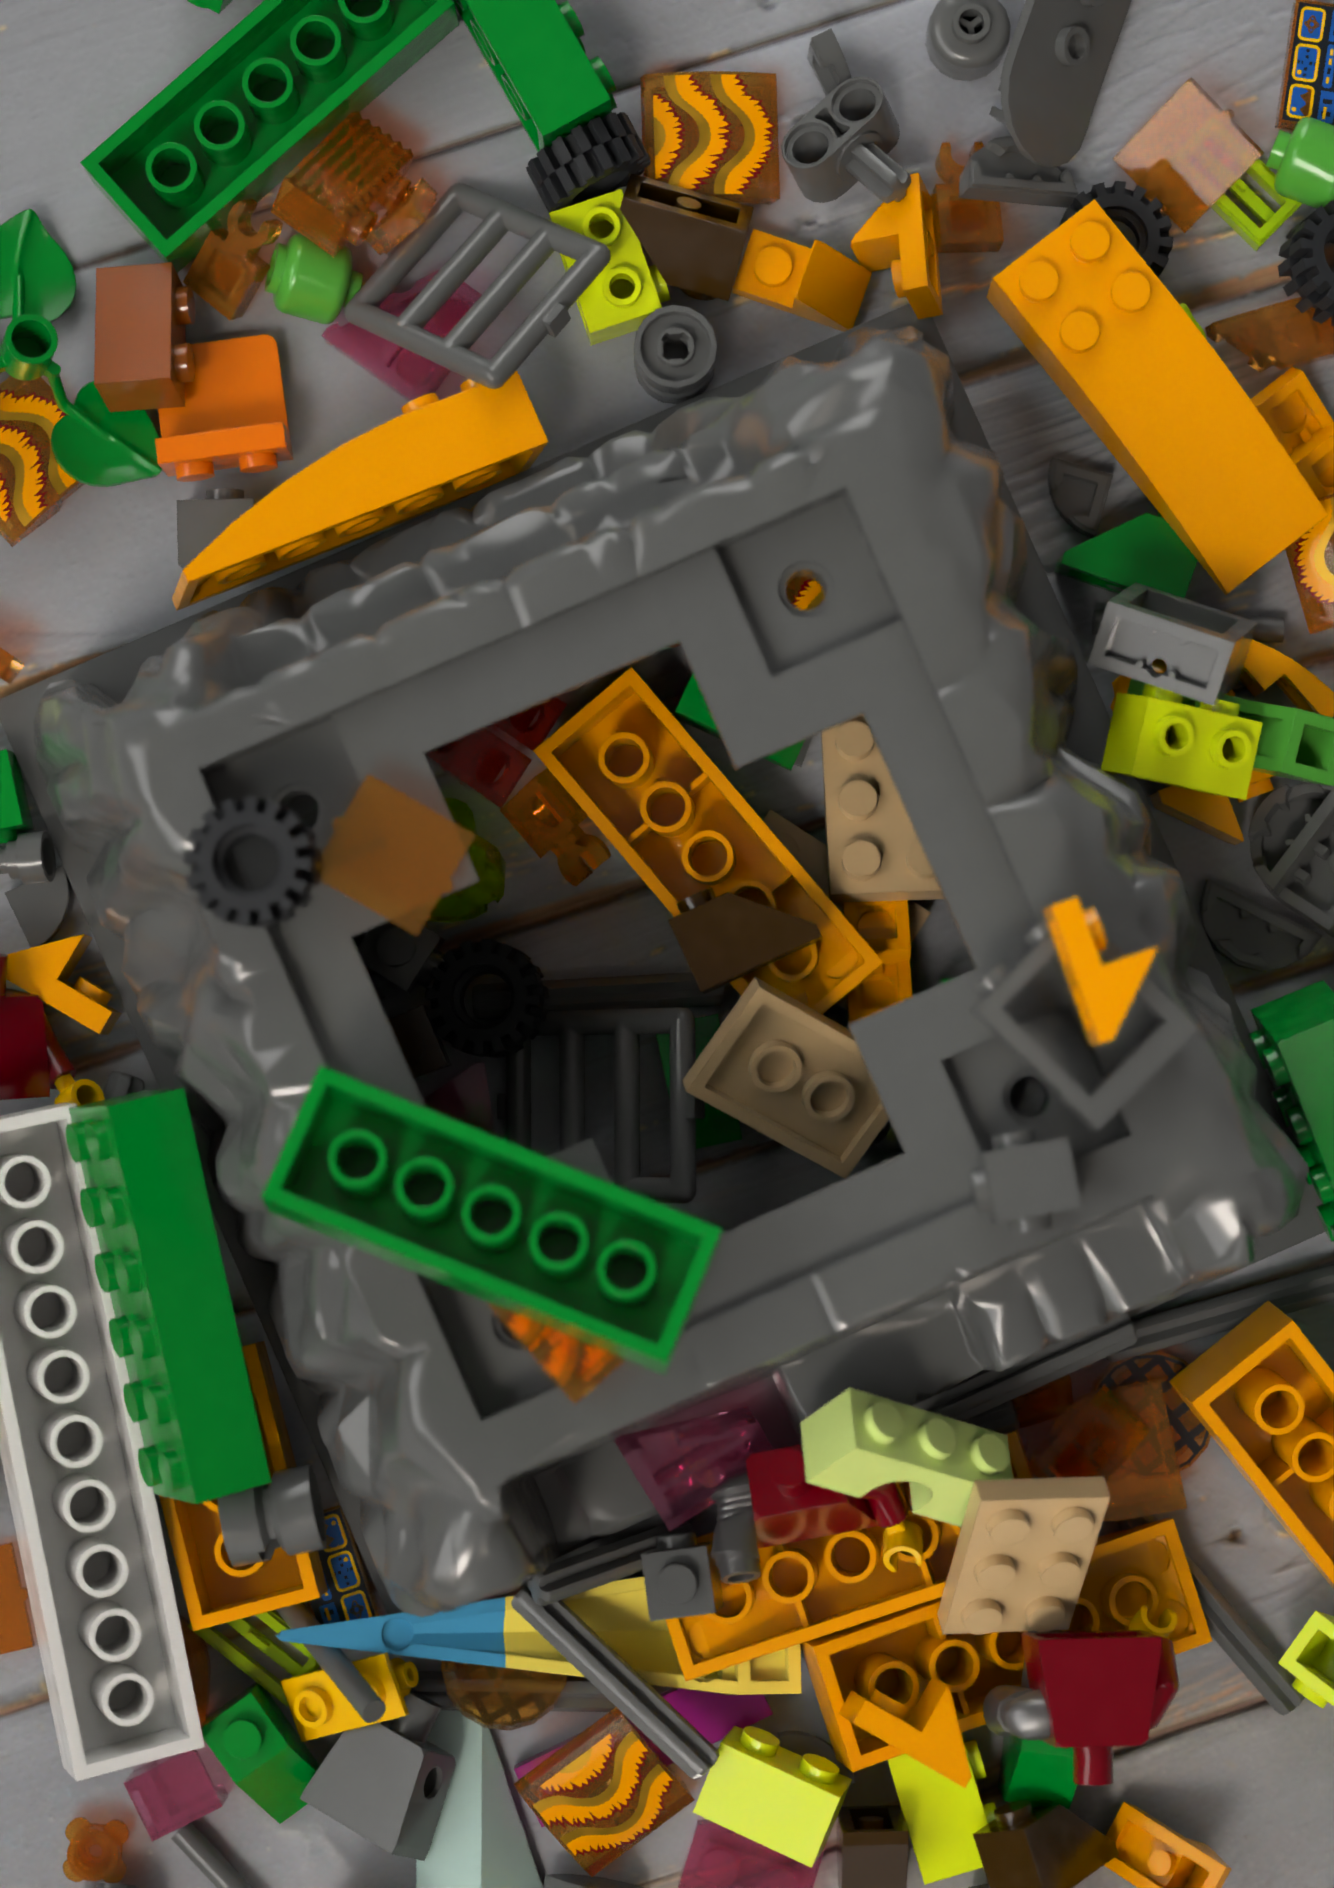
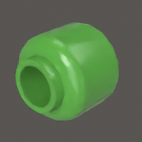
M1304 117L1296 123L1292 133L1279 130L1266 163L1267 167L1277 170L1274 187L1278 194L1316 209L1320 206H1326L1330 201H1334V125L1313 117Z
M296 233L288 240L286 245L277 242L266 275L265 291L273 294L274 306L280 312L321 324H330L339 316L342 307L345 308L347 303L361 289L363 273L352 270L353 256L349 247L308 234Z

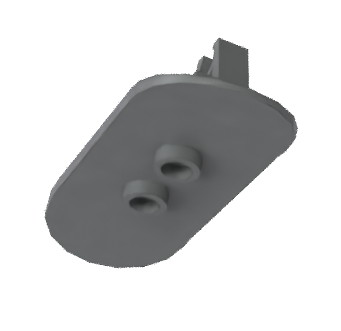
M1132 0L1025 1L1003 64L1001 83L998 88L1001 91L1002 110L992 106L989 115L1007 126L1017 148L1033 164L1047 169L1068 163L1080 150Z

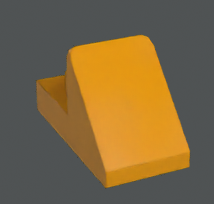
M918 172L910 174L911 184L906 189V196L900 202L893 200L888 204L882 203L851 240L850 247L860 265L867 270L874 272L891 268L897 297L907 298L919 320L943 315L934 202Z
M753 228L732 288V293L845 332L852 329L855 324L872 272L820 240L815 239L812 248Z
M1252 771L1246 800L1274 790L1270 778L1275 776ZM1176 786L1161 789L1149 796L1154 808L1229 844L1236 845L1244 842L1243 834L1229 797ZM1237 799L1238 803L1243 802V801H1246V800Z
M1078 896L1043 909L1042 912L1090 1046L1113 1040L1154 958L1157 946L1102 965L1098 951L1106 949L1107 942L1101 922L1094 908L1091 907L1083 910Z
M77 935L6 954L8 955L6 978L8 981L30 994L39 995L42 1001L101 1035H109L121 1015L119 1011L107 1005L113 995L82 976L78 977L74 985L67 981L90 944L91 936Z
M935 1677L931 1678L907 1722L904 1720L910 1709L875 1689L870 1700L851 1690L839 1711L840 1715L964 1788L967 1786L972 1776L952 1694L947 1684Z
M1123 1802L1106 1834L1108 1838L1115 1842L1119 1855L1104 1866L1137 1888H1222L1231 1871V1868L1208 1845L1182 1836L1130 1803Z

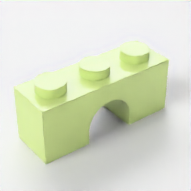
M849 1387L800 1422L806 1483L860 1498L880 1485L898 1481H909L912 1513L962 1527L975 1480L1013 1479L1007 1435Z

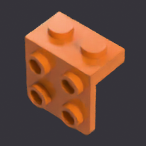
M262 334L191 344L195 361V378L193 382H185V407L158 409L161 438L155 439L158 465L168 477L176 476V480L180 482H192L214 477V470L240 467V472L259 473L277 469L278 462L294 460L279 348L276 340L270 335Z

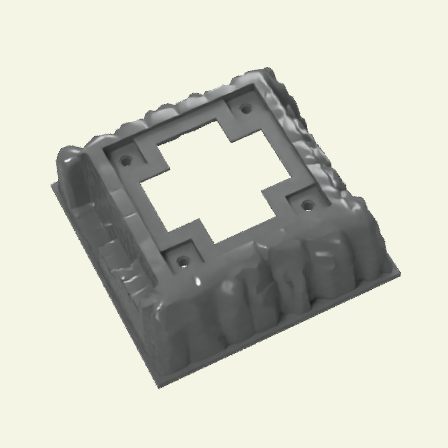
M910 303L0 699L1 724L160 1089L184 1088L211 1209L387 1615L405 1612L425 1617L441 1611H453L476 1601L494 1599L524 1586L527 1580L544 1572L550 1564L653 1529L712 1503L714 1500L710 1497L722 1481L734 1474L746 1472V1456L802 1444L800 1422L849 1387L912 1406L917 1401L938 1395L982 1370L1002 1371L1038 1354L1047 1345L1075 1339L1104 1326L1107 1322L1123 1313H1127L1130 1318L1325 1232L1316 1210V1206L1322 1204L1313 1184L1308 1185L1306 1182L1309 1166L1296 1149L1300 1146L1291 1128H1286L1279 1116L1271 1092L1275 1090L1267 1070H1263L1257 1060L1248 1037L1249 1029L1139 781L1135 777L1101 770L1111 718L1028 534L1024 520H1022L1004 480V472L999 460L988 444L933 317L918 320ZM798 577L812 578L821 585L824 592V601L820 606L812 610L797 609L791 605L786 597V586ZM680 643L735 770L857 716L864 715L975 969L848 1025L904 1153L722 1233L720 1245L666 1375L620 1356L613 1355L583 1382L576 1371H579L577 1365L581 1366L579 1360L583 1357L581 1355L584 1352L583 1344L588 1343L577 1339L578 1356L576 1365L571 1375L561 1385L538 1359L544 1358L542 1352L546 1353L540 1343L548 1346L543 1337V1333H545L543 1327L547 1328V1326L542 1325L537 1336L527 1346L521 1338L511 1335L505 1329L502 1322L503 1308L270 1213L261 1196L319 1065L426 1108L352 938L480 882L425 753ZM299 795H309L316 799L319 805V817L311 829L317 837L313 839L314 846L321 849L322 862L316 863V872L322 875L319 886L312 885L308 893L313 898L306 908L299 906L294 911L296 917L287 922L273 923L274 927L268 928L252 926L249 928L226 922L215 917L213 911L203 908L196 900L200 895L197 890L189 887L186 876L192 875L191 866L184 864L185 851L192 852L195 841L188 839L193 828L201 830L206 823L201 818L210 809L214 811L222 809L223 805L221 802L232 798L242 801L245 800V796L259 797L267 801L271 800L284 807L292 798ZM259 835L249 836L240 840L233 847L228 860L229 873L233 881L244 890H258L272 882L279 869V855L276 847L269 839ZM1077 896L1083 910L1091 907L1094 908L1101 922L1104 934L1126 956L1157 946V951L1145 975L1199 1028L1099 1130L1087 1129L969 1011L981 999L972 990L980 979L1001 959L1012 967L1030 949L1022 938L1044 916L1042 910ZM1057 952L1001 1008L1086 1093L1158 1021L1134 997L1114 1039L1090 1046ZM1025 1076L1036 1079L1042 1085L1045 1093L1042 1108L1036 1114L1029 1117L1017 1114L1009 1101V1092L1012 1085L1018 1079ZM1034 1129L1036 1143L1068 1137L1082 1208L1051 1213L1052 1228L1011 1235L1009 1222L991 1224L989 1210L977 1212L970 1185L969 1170L980 1168L978 1154L994 1151L993 1136ZM592 1137L546 1157L612 1184Z

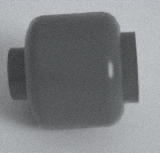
M940 0L929 18L926 31L925 46L930 61L940 73L954 80L972 81L986 77L998 67L1009 43L1011 24L1007 11L998 0Z

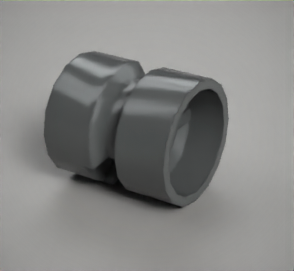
M678 305L656 309L644 318L635 335L634 368L638 382L648 395L663 403L679 404L706 391L714 377L717 352L714 329L707 319L690 307Z
M310 1464L274 1471L271 1483L217 1498L223 1539L229 1560L234 1567L269 1561L275 1548L280 1547L289 1556L326 1549L327 1533L323 1505L316 1475Z

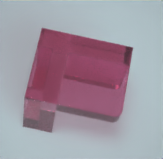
M197 1750L178 1754L160 1764H157L156 1760L132 1771L124 1782L125 1788L152 1842L222 1807L229 1796L224 1784L215 1787Z

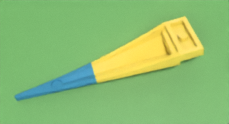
M644 1576L616 1580L562 1600L650 1685L728 1695L802 1694L800 1644L685 1681L666 1620L650 1621ZM514 1596L476 1601L453 1611H441L425 1617L402 1612L282 1630L276 1635L278 1639L285 1642L377 1653L388 1652V1654L585 1677L512 1607L511 1602Z

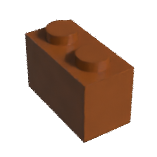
M172 262L96 268L94 384L109 412L185 407V382H193L195 378L194 354L191 344L186 343V325L195 323L196 309L191 286L182 285Z

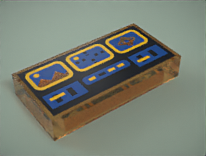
M1295 0L1292 6L1275 128L1293 130L1296 123L1304 117H1313L1334 125V4L1311 0Z
M340 1504L324 1508L327 1546L326 1549L319 1550L318 1553L328 1591L318 1599L307 1601L310 1612L321 1625L382 1616L364 1559Z

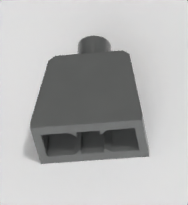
M410 1691L404 1697L409 1712L407 1716L393 1719V1721L388 1720L344 1731L305 1787L300 1799L390 1854L424 1861L432 1843L456 1763L453 1755L427 1741L442 1706L425 1696Z

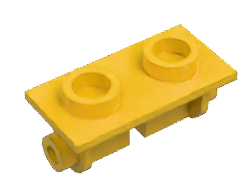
M388 1652L351 1661L386 1705L384 1715L373 1723H367L361 1718L323 1669L281 1680L280 1682L301 1742L407 1716L409 1712L404 1697L410 1693L412 1687L418 1684L419 1680L418 1670L414 1663L410 1661L405 1662L401 1658L390 1659Z

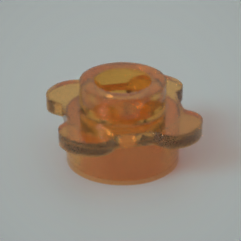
M85 1817L73 1819L65 1829V1835L70 1841L67 1859L63 1863L65 1876L73 1882H80L82 1880L99 1881L102 1879L106 1883H118L127 1872V1865L122 1860L123 1844L129 1838L127 1825L119 1819H112L107 1824L90 1823ZM99 1845L102 1849V1854L100 1856H93L90 1852L91 1846Z

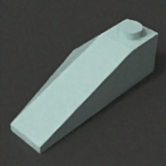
M441 1710L427 1741L453 1755L456 1766L429 1852L424 1861L416 1859V1888H543L544 1884L539 1876L523 1822L519 1818L507 1783V1776L490 1726L469 1716L463 1710ZM469 1711L470 1713L481 1718L478 1711Z

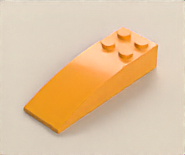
M1095 199L992 278L986 298L1225 595L1229 594L1328 516L1285 448L1219 355Z
M515 371L507 382L498 389H490L468 379L460 385L462 392L439 400L436 393H429L413 399L401 407L402 415L340 445L287 479L229 525L182 570L172 597L176 610L178 611L421 516L530 469L549 441L518 371Z
M632 667L533 750L674 917L681 914L676 905L678 902L698 892L712 888L716 897L729 892L817 925L823 938L822 940L730 982L741 996L754 977H757L823 1015L884 963Z
M1266 1301L1173 1377L1169 1383L1334 1589V1372L1296 1323L1270 1301Z
M1018 1430L1005 1433L1008 1436L1013 1479H1034ZM898 1481L896 1484L908 1512L905 1520L916 1523L923 1532V1561L921 1566L916 1564L913 1554L906 1551H898L897 1571L892 1572L888 1570L883 1563L885 1528L879 1526L758 1549L761 1572L759 1578L744 1583L728 1584L723 1583L720 1577L724 1604L720 1610L710 1614L665 1619L685 1681L942 1597L961 1527L912 1513L909 1481ZM714 1531L696 1537L697 1543L713 1541Z
M1168 1517L1136 1526L1133 1529L1122 1530L1097 1538L1069 1629L1062 1631L1129 1630L1130 1621L1139 1609L1146 1605L1148 1620L1155 1627H1158V1619L1166 1608L1176 1613L1178 1618L1177 1626L1167 1637L1174 1644L1175 1655L1212 1642V1637L1173 1518ZM940 1597L801 1643V1650L836 1759L849 1770L855 1772L905 1754L839 1714L851 1690L870 1700L875 1689L910 1709L904 1720L907 1722L929 1681L935 1677L950 1688L961 1733L986 1724L983 1716V1702L989 1691L1003 1684L1021 1687L1024 1665L1021 1633H1027V1631L990 1632L983 1635L971 1633L943 1634L937 1616L942 1598Z

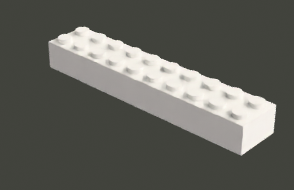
M63 1102L0 1115V1455L62 1765L77 1782L203 1748L205 1745L153 1487H148L144 1482L139 1468L138 1450L144 1447L139 1422H133L130 1418L124 1401L123 1388L126 1383H130L124 1357L120 1358L116 1354L110 1338L109 1321L115 1318L110 1292L105 1293L102 1290L95 1271V1255L101 1253L95 1227L90 1228L86 1223L81 1208L80 1192L86 1188L81 1162L76 1163L72 1159L66 1141V1125L72 1123L69 1108L76 1107L77 1103Z

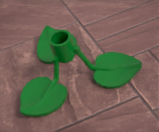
M27 209L18 213L0 226V319L12 317V321L9 323L0 345V373L6 371L10 376L23 381L35 380L42 375L48 378L56 404L66 414L55 424L52 430L51 447L57 463L71 478L82 484L94 487H111L156 477L162 471V468L158 465L155 439L159 438L145 410L109 412L94 381L85 384L79 390L74 405L68 400L59 375L61 367L52 361L58 346V336L51 322L60 318L71 306L76 292L75 273L66 253L47 232L34 210Z

